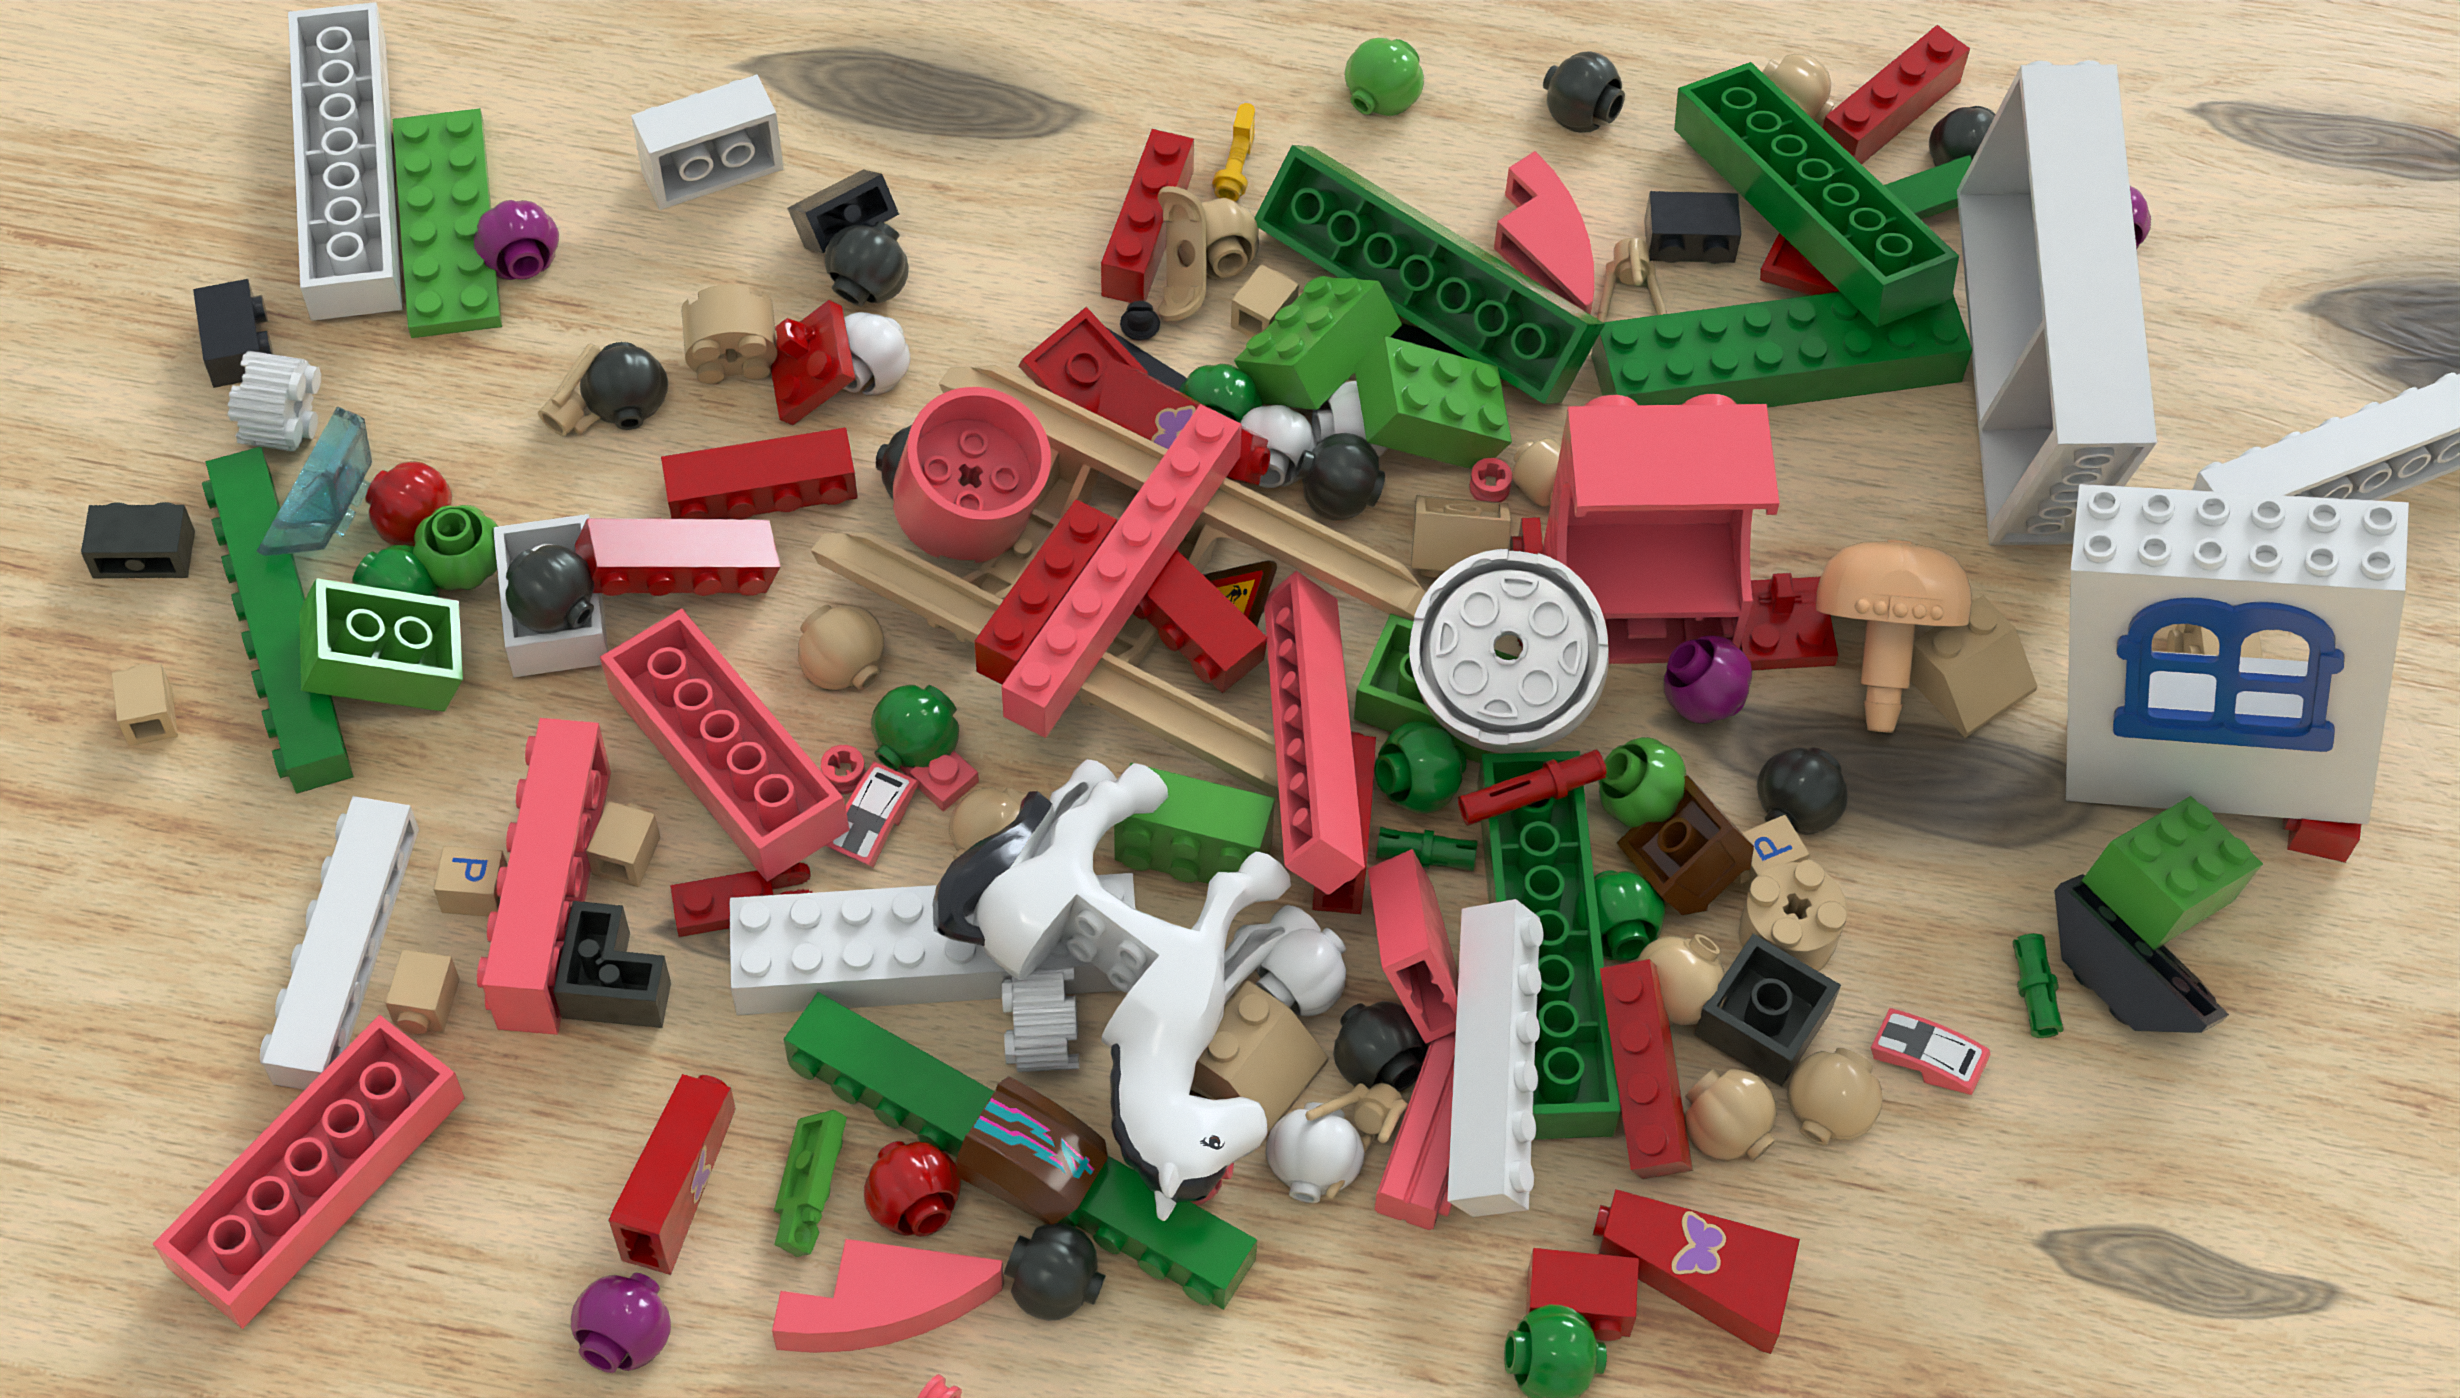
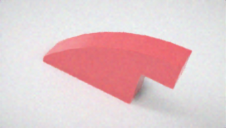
M1534 151L1508 169L1505 196L1517 209L1497 221L1494 249L1517 271L1591 315L1594 297V261L1590 239L1583 218L1570 192L1555 171Z
M845 1239L833 1298L780 1291L772 1328L776 1350L809 1353L854 1351L888 1345L922 1335L960 1318L1002 1291L1004 1284L1002 1260Z

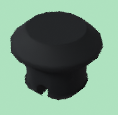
M1134 301L1127 306V311L1121 316V331L1127 337L1134 340L1149 339L1159 331V316L1153 311V306L1150 303Z

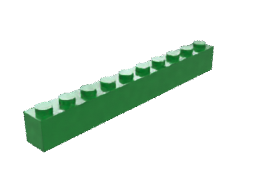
M817 992L783 1039L788 1064L797 1074L808 1080H813L815 1077L829 1084L832 1091L845 1102L850 1104L860 1102L874 1110L875 1116L887 1126L894 1129H899L902 1126L916 1134L920 1142L932 1144L941 1151H946L956 1158L965 1135L969 1133L994 1093L990 1088ZM1108 1156L1079 1207L1058 1221V1223L1077 1226L1090 1233L1100 1247L1112 1254L1123 1252L1138 1261L1139 1267L1153 1278L1164 1280L1167 1277L1181 1285L1185 1294L1195 1302L1205 1306H1209L1212 1303L1223 1310L1256 1260V1238L1190 1201L1176 1203L1165 1221L1158 1219L1154 1192L1148 1189L1137 1171Z

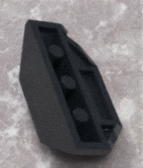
M2084 874L2058 885L2054 892L2062 961L2073 970L2075 979L2081 985L2093 990L2109 1006L2110 1013L2119 1022L2129 1025L2134 1031L2202 1033L2227 1018L2229 1014L2216 1002L2215 997L2203 982L2164 945L2153 950L2082 881L2085 876Z

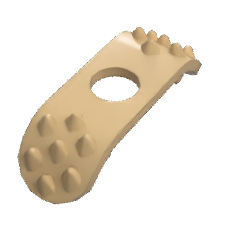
M1167 186L1163 187L1158 194V202L1163 209V221H1166L1167 286L1164 287V298L1158 307V312L1164 321H1179L1194 314L1201 307L1205 298L1206 215L1200 200L1193 193L1179 187ZM1184 241H1189L1195 250L1194 261L1188 267L1183 266L1178 259V249Z

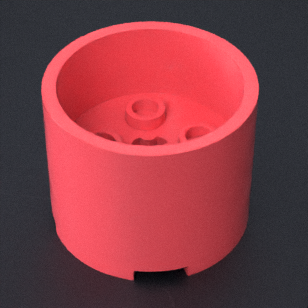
M985 387L957 388L931 400L919 412L911 426L894 476L893 510L899 525L907 537L920 549L938 559L941 555L957 560H975V563L991 560L1008 551L1025 531L1049 476L1051 450L1043 426L1033 412L1023 403L995 389Z

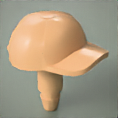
M1901 540L1860 542L1843 547L1828 561L1821 575L1817 589V611L1834 616L1867 620L1861 684L1867 685L1864 708L1867 730L1894 732L1903 706L1901 704L1902 689H1908L1910 685L1915 625L1965 626L1969 624L1972 593L1967 573L1955 557L1937 548L1912 544L1910 541Z

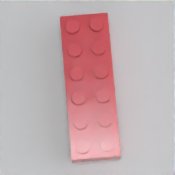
M682 608L600 656L609 691L767 882L850 830L843 796Z
M539 718L536 736H529L526 743L525 762L529 769L527 778L520 779L517 785L516 807L520 810L517 823L511 822L507 831L506 848L507 852H510L508 866H501L498 872L497 895L501 898L498 912L491 911L488 918L487 940L491 944L488 957H481L479 960L477 985L484 989L486 1010H491L498 1030L558 1035L561 1014L554 995V987L572 902H585L591 874L586 850L603 814L611 769L599 723Z
M378 1015L153 1243L166 1267L240 1328L244 1329L465 1099L455 1072L381 1015Z

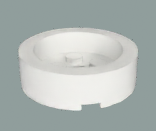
M1496 549L1470 556L1445 571L1430 586L1416 610L1409 646L1411 668L1419 693L1433 717L1459 740L1471 746L1497 753L1534 751L1547 747L1574 731L1588 717L1601 696L1609 663L1608 634L1605 619L1595 596L1584 581L1570 568L1549 556L1540 553L1537 555L1528 552L1509 551V549ZM1513 635L1521 640L1523 650L1518 659L1504 660L1496 656L1494 647L1501 637Z

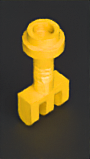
M1243 103L1238 107L1233 125V141L1225 169L1217 171L1212 181V186L1215 189L1214 193L1218 198H1227L1234 202L1245 194L1248 185L1247 179L1242 175L1246 155L1250 154L1255 137V108L1250 103Z

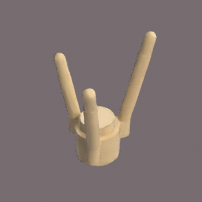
M1626 238L1616 243L1613 250L1614 260L1606 264V280L1597 319L1602 322L1606 320L1617 278L1624 284L1641 286L1646 279L1657 315L1668 314L1656 279L1655 264L1649 260V247L1647 243L1638 238Z
M590 343L585 347L555 394L538 411L542 422L560 436H566L572 429L577 434L582 435L592 423L601 418L593 412L584 415L583 410L587 405L584 399L574 391L591 366V363L599 354V346Z
M1360 1083L1351 1092L1307 1111L1305 1116L1307 1120L1312 1121L1354 1103V1121L1357 1127L1364 1132L1361 1140L1364 1153H1366L1377 1137L1381 1143L1388 1141L1399 1117L1407 1109L1408 1105L1402 1099L1401 1094L1388 1084L1379 1083L1368 1089L1364 1084ZM1345 1180L1331 1184L1326 1190V1196L1330 1199L1334 1198L1345 1184Z

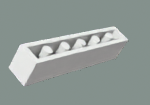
M353 796L347 814L342 813L338 818L335 831L337 841L332 857L327 856L323 862L321 869L322 888L318 900H312L308 906L306 913L307 932L303 944H297L293 950L291 957L292 976L288 988L281 989L278 994L275 1006L277 1020L272 1034H266L260 1048V1063L263 1064L273 1085L305 1090L349 1045L419 831L410 805Z
M1516 899L1462 908L1447 1201L1472 1217L1529 1210V1191L1532 1190L1534 1185V1173L1531 1166V1141L1535 1138L1536 1124L1532 1113L1533 1091H1535L1538 1084V1075L1534 1061L1535 1042L1540 1034L1536 1009L1537 994L1540 992L1542 984L1538 969L1539 946L1543 941V928L1540 918Z

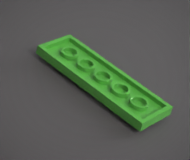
M481 108L392 119L407 320L411 338L502 327L496 271L485 266L484 259L474 249V236L477 231L478 221L486 211L491 209L484 123Z

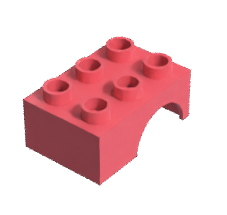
M1704 394L1693 397L1682 405H1638L1634 400L1625 396L1607 395L1595 398L1584 406H1568L1543 544V553L1570 568L1584 581L1595 596L1606 623L1609 650L1608 664L1668 663L1671 653L1680 644L1710 635L1729 639L1740 649L1753 602L1750 573V540L1753 509H1766V515H1777L1780 504L1767 404H1736L1731 398L1724 395Z

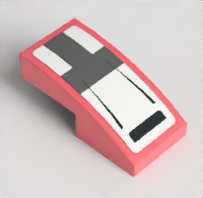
M873 762L845 806L850 830L825 846L874 868L893 825L899 826L919 781L877 762Z
M1889 1008L1871 1046L1874 1059L1921 1071L1924 1083L1969 1095L1973 1094L1991 1055L1987 1047L1959 1032L1925 1018L1893 1008Z

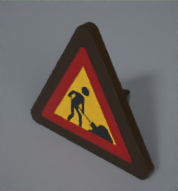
M1267 560L1203 574L1258 627L1261 615L1265 612L1264 606L1277 571L1275 561Z

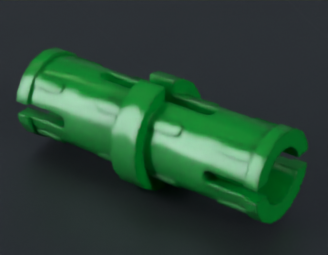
M1380 827L1376 858L1391 859L1413 849L1423 868L1429 869L1430 865L1474 872L1478 841L1434 835L1433 830L1425 829L1424 833Z
M2038 933L2017 937L2018 940L2014 939L2012 942L2020 972L2017 988L2019 995L2024 997L2027 1006L2031 1035L2035 1038L2056 1036L2058 1032L2064 1031L2056 1000V991L2059 988L2057 977L2051 973L2045 937Z

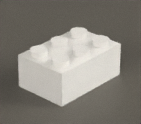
M758 75L735 80L729 84L701 93H695L686 98L658 107H651L631 115L641 171L659 210L784 170L776 111Z
M589 514L493 527L504 642L513 677L602 665L600 656L608 652L602 593H592L590 603L594 605V610L590 618L581 627L574 628L570 625L561 631L544 634L534 632L520 624L512 616L505 596L508 586L506 573L511 563L519 554L528 549L536 551L539 547L545 545L563 546L576 553L574 545L586 519L590 518Z

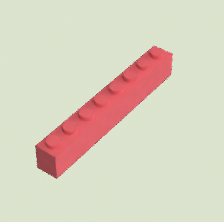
M1201 404L1198 406L1001 686L1003 717L1044 738L1048 736L1240 458L1241 423Z
M1296 570L1268 594L1264 606L1266 636L1268 637L1267 649L1284 864L1287 869L1330 895L1344 883L1353 880L1365 868L1338 600Z

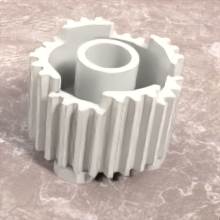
M247 351L246 354H243L240 364L245 367V374L242 376L243 382L240 386H232L231 392H229L230 401L228 402L230 421L238 422L237 427H239V431L235 435L237 443L295 451L296 448H299V444H302L303 438L313 439L317 430L318 416L316 412L311 411V403L314 397L312 394L318 392L321 383L319 367L310 366L308 361L300 358Z
M1074 966L1036 968L1023 980H1018L1013 975L1012 979L1003 980V1013L1013 1012L1014 1030H1006L1004 1034L1006 1064H1017V1072L1079 1069V1054H1069L1068 1040H1077L1076 996H1066L1065 981H1074L1075 979Z

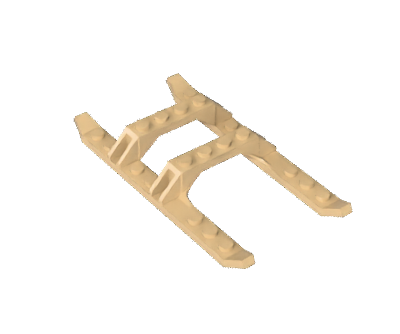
M996 365L950 367L938 384L943 393L963 387H985L1004 392L1028 407L1040 421L1046 432L1051 447L1049 476L1025 531L1008 551L991 560L984 561L978 570L959 578L870 532L823 533L811 549L819 565L926 618L928 625L934 628L943 627L955 633L956 639L963 643L969 641L975 643L974 640L1074 500L1077 499L1088 505L1092 499V491L1100 472L1139 491L1168 450ZM1228 478L1224 479L1177 547V550L1202 573L1212 559V552L1218 538L1222 537L1242 542L1389 615L1391 613L1414 621L1416 610L1426 593L1404 564ZM1132 613L1077 692L1076 696L1080 697V703L1088 707L1096 705L1279 799L1275 738L1137 668L1159 634L1158 630L1146 618L1141 620Z

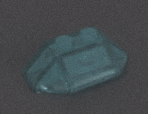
M338 406L336 407L256 552L264 556L324 550L334 533L341 537L344 536L356 514L355 511L348 507L352 504L358 508L371 484L364 479L372 464L364 418Z

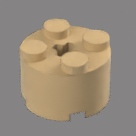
M727 284L705 288L698 292V300L690 305L688 299L683 303L681 312L685 361L693 371L697 372V379L700 382L715 384L724 380L725 376L744 375L748 379L759 380L770 374V366L777 357L773 303L768 295L762 292V298L751 295L750 287Z
M1815 861L1786 862L1769 867L1751 883L1740 919L1738 933L1741 946L1743 948L1751 935L1755 934L1819 971L1827 964L1837 947L1847 920L1846 899L1836 881Z

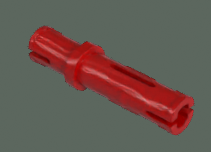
M1597 749L1559 763L1554 759L1544 762L1543 768L1458 796L1460 814L1465 824L1470 826L1543 799L1554 797V799L1558 800L1567 796L1568 791L1605 779L1607 774L1605 762Z

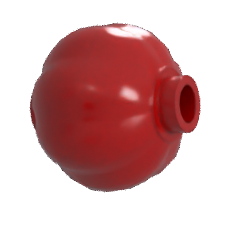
M410 461L400 463L388 472L385 470L380 471L372 480L367 490L365 501L370 505L368 511L370 522L384 541L393 546H415L414 534L417 526L422 520L431 516L436 509L451 505L452 493L448 483L439 471L423 462Z
M895 1141L883 1147L877 1155L878 1160L872 1165L864 1185V1203L871 1217L882 1227L903 1236L915 1235L924 1237L942 1229L950 1220L951 1213L960 1195L961 1179L957 1177V1167L948 1154L936 1146L920 1141L907 1145L902 1141Z

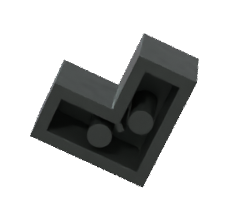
M572 902L554 987V995L562 1019L663 1028L671 987L665 956L627 952L630 930L623 905Z

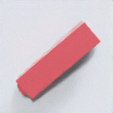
M1411 849L1368 868L1382 969L1426 1044L1456 1031L1459 974L1434 887L1415 852Z

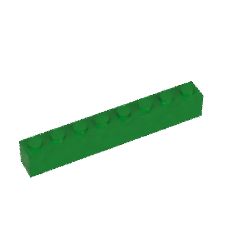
M262 447L205 461L210 480L202 482L204 494L209 508L217 507L220 516L211 519L219 546L227 544L229 550L228 555L221 556L223 567L229 584L237 582L239 592L231 594L233 605L239 622L247 620L249 626L248 631L241 632L242 640L249 660L257 658L260 668L251 671L253 682L259 699L267 697L270 706L269 709L261 711L269 738L278 737L280 744L279 749L272 750L280 779L289 776L296 794L353 778L332 695L301 691L299 611L305 601V596L272 475Z

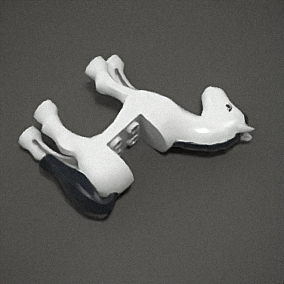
M1087 759L1073 771L1070 780L1064 786L1052 792L1050 801L1038 791L1028 792L1022 800L1020 811L1013 822L999 832L978 841L950 864L936 886L932 903L934 932L951 940L981 945L988 957L1018 980H1023L1031 974L1062 941L1077 959L1086 963H1092L1108 975L1109 980L1116 988L1128 993L1108 1022L1101 1042L1111 1048L1113 1060L1110 1073L1111 1129L1115 1140L1120 1145L1125 1163L1136 1170L1148 1189L1154 1192L1157 1217L1165 1221L1176 1203L1199 1201L1206 1198L1223 1177L1226 1168L1258 1149L1267 1135V1119L1264 1109L1259 1102L1245 1097L1211 1100L1189 1095L1196 1062L1212 1041L1223 1018L1224 1005L1238 986L1263 963L1274 945L1283 936L1291 931L1302 928L1314 929L1320 933L1321 929L1315 920L1302 909L1285 905L1272 916L1270 923L1243 925L1236 931L1233 941L1225 950L1231 921L1240 910L1255 902L1276 900L1291 886L1290 875L1283 865L1270 855L1257 851L1248 856L1241 864L1238 872H1218L1209 881L1206 902L1197 923L1192 929L1180 927L1138 911L1105 890L1093 871V852L1097 843L1107 830L1133 814L1153 813L1168 798V789L1160 776L1145 765L1134 763L1116 779L1114 774L1105 765ZM974 914L973 925L965 917ZM1276 931H1283V934L1262 944L1267 936Z

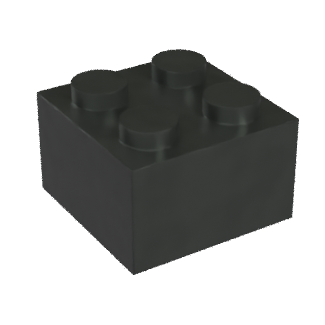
M1752 934L1718 984L1715 994L1702 1008L1701 1018L1698 1021L1694 1035L1782 1087L1831 1013L1841 984L1757 935ZM1725 997H1726V1000H1725V1002H1724L1722 1008L1720 1009L1719 1007H1720L1722 1001H1723V1000L1725 999Z

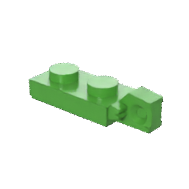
M836 1110L810 1115L797 1121L774 1212L780 1214V1224L774 1245L793 1254L795 1257L810 1255L819 1235L816 1224L822 1218L821 1212H823L824 1205L830 1195V1182L837 1156L842 1148V1135L847 1120L846 1116Z

